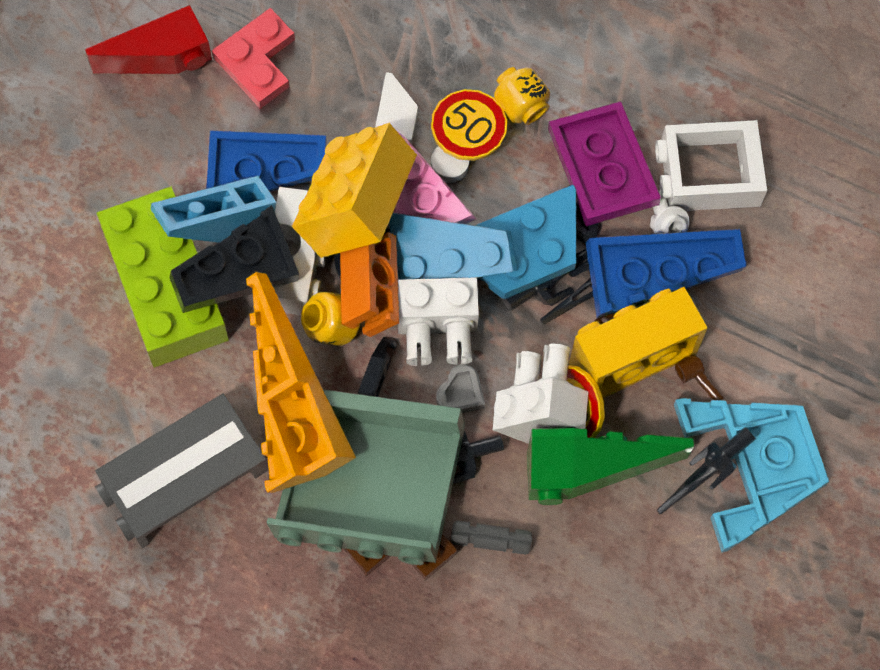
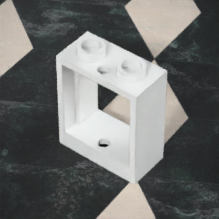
M757 120L665 125L662 139L656 140L657 163H663L664 175L660 176V190L663 191L662 198H667L669 207L677 206L685 211L761 206L767 192ZM737 144L742 183L682 186L678 147Z

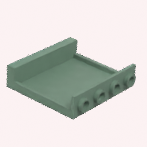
M323 390L356 458L324 477L284 489L276 519L268 518L267 525L274 537L280 543L289 546H301L302 542L317 544L318 548L334 553L341 552L342 548L356 550L360 555L372 559H380L383 555L398 557L400 561L411 565H422L424 561L436 563L465 429L461 408Z

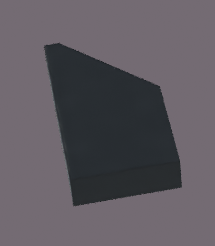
M383 337L371 355L358 390L359 395L379 397L397 347L395 340Z

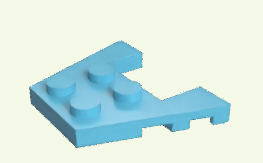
M686 398L675 400L674 408L684 438L724 428L728 439L731 440L744 427L756 438L755 441L735 457L750 504L713 513L710 518L721 553L729 551L828 484L829 479L803 406L766 403L741 405L727 404L726 401L711 400L710 403L693 402L691 399Z

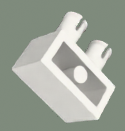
M477 278L398 280V334H406V363L417 366V350H421V366L432 363L430 333H446L447 363L457 365L458 348L461 349V365L472 362L470 332H477L479 317Z
M562 344L544 346L541 379H539L542 356L530 351H522L516 354L514 386L496 392L493 431L529 443L531 429H585L588 391L573 386L566 381L570 354L568 346Z

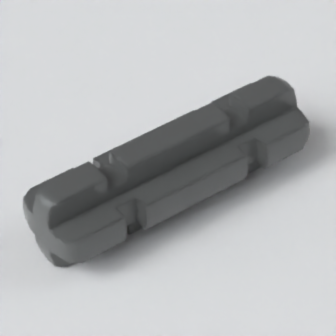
M458 520L454 521L452 525L451 543L454 545L467 546L468 543H473L475 548L506 552L508 548L513 549L512 553L524 555L529 554L531 550L532 532L528 530L516 529L515 532H509L507 527L479 523L474 527L470 526L471 522Z

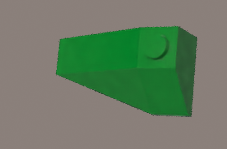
M531 429L527 449L528 500H538V503L541 505H558L563 503V499H572L687 459L694 447L693 438L644 435L638 437L636 441H628V438L623 436V432L610 431L606 436L588 438L587 429Z

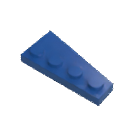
M740 229L589 238L586 242L597 318L616 313L630 305L637 306L649 302L653 295L662 290L671 289L673 292L682 287L689 289L741 272L746 267Z

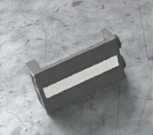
M224 393L96 469L95 472L101 483L96 485L95 488L107 508L115 504L122 516L115 521L126 539L130 541L136 538L140 546L144 548L149 545L145 536L248 472H251L256 479L269 471L265 456Z

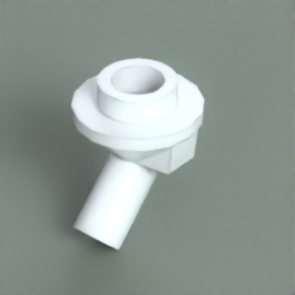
M658 191L661 197L660 204L653 207L655 215L651 216L650 227L653 229L654 234L687 232L689 227L687 212L677 206L669 207L667 199L662 198L663 191Z

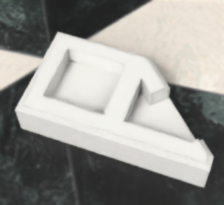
M386 72L375 127L390 122L396 131L404 135L412 144L418 106L394 75Z

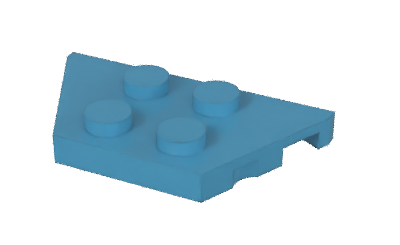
M570 185L476 225L511 231L517 271L477 278V280L484 281L489 289L502 299L509 298L575 269L576 189L574 185Z

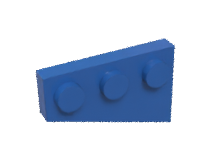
M210 131L206 189L254 176H259L269 192L279 190V187L287 188L312 181V176L318 170L325 155L326 135Z

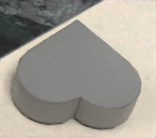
M468 364L454 366L448 375V382L443 383L437 390L436 404L439 406L461 408L462 413L485 409L483 392L476 369Z

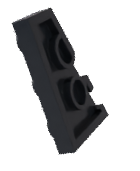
M271 205L262 211L259 217L247 225L242 224L231 231V235L214 246L209 245L172 269L169 278L182 313L253 294L252 287L247 286L246 278L255 272L266 273L273 288L298 281L299 272Z

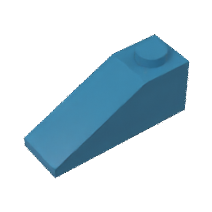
M254 176L151 203L150 209L168 237L219 243L230 236L231 231L242 224L247 225L259 217L260 213L271 205L275 212L277 202L259 176Z

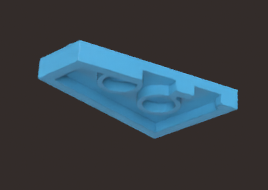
M394 212L390 218V233L396 235L398 280L478 278L517 271L511 231Z

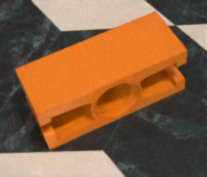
M387 232L383 235L381 242L340 253L342 325L354 329L359 327V323L365 321L362 331L364 335L369 337L399 324L396 235Z

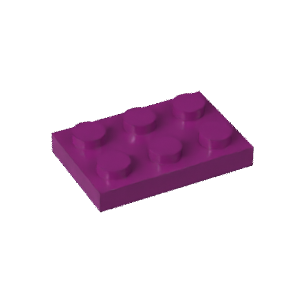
M621 101L549 121L548 131L569 184L574 185L576 189V202L586 226L660 204V194Z

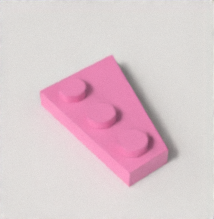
M399 133L417 156L393 212L460 224H468L477 219L406 137Z

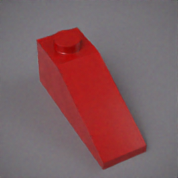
M190 5L85 49L92 72L98 74H179L186 70L193 71L199 69L207 61L212 60L209 41Z

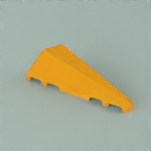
M255 272L246 278L247 286L252 287L254 313L250 314V325L256 327L258 350L253 351L258 414L264 416L266 441L261 443L262 454L268 457L269 479L265 480V488L267 493H274L324 477L355 459L356 456L267 274Z

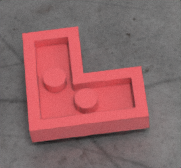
M269 8L214 48L212 55L216 62L261 109L289 88V80L269 59L295 41L294 32Z

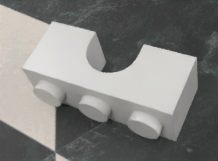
M279 187L275 214L285 239L295 242L300 247L297 254L293 256L299 272V278L296 282L275 287L274 290L285 313L301 315L303 306L314 294L320 292L321 280L315 279L317 267L325 266L326 257L321 258L292 227L299 212V205L308 191Z

